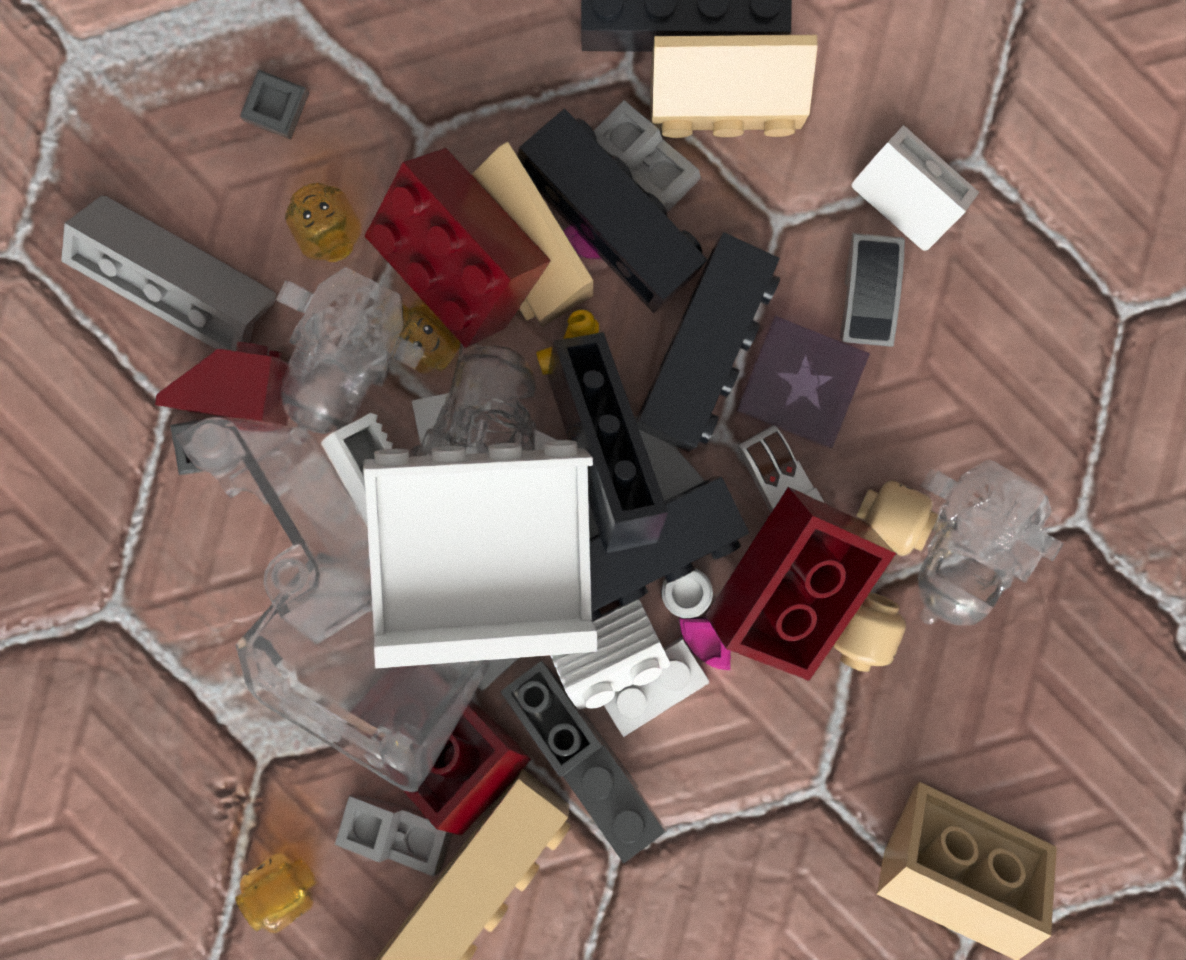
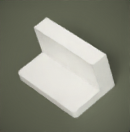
M904 125L852 182V188L924 251L928 250L967 211L979 194L971 184Z

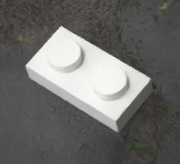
M682 637L663 648L671 664L668 668H662V673L657 679L645 685L632 684L631 686L624 687L621 691H615L614 698L604 705L623 737L710 683Z

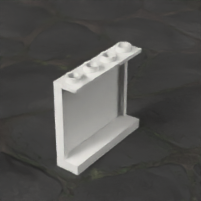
M554 440L545 442L544 450L522 451V445L518 443H497L488 446V453L466 454V448L463 446H440L432 448V456L409 457V450L383 449L374 452L375 459H364L363 474L366 493L375 668L597 652V630L591 617L588 466H593V457L585 448H577L576 441Z

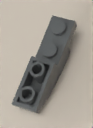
M543 661L537 663L500 691L558 776H563L623 864L667 832V829L638 790L639 786L583 710L576 708L568 697L564 686Z

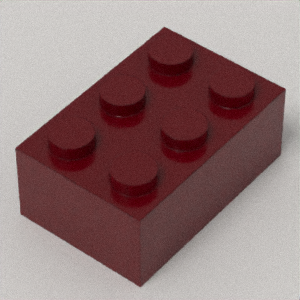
M447 148L402 162L364 236L465 348L504 330L551 262L544 252Z
M787 487L706 613V617L727 650L810 681L896 553L868 523L791 487Z

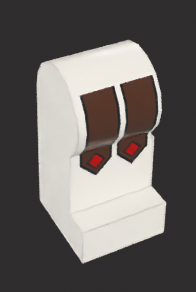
M775 425L738 445L741 457L770 513L787 487H791L825 503L817 488H814L799 461H796L788 443Z

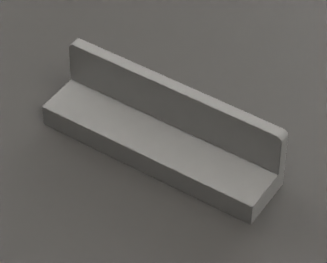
M100 196L64 224L61 259L63 263L215 349L236 351L237 342L250 343L255 322L275 302L276 293L107 196Z

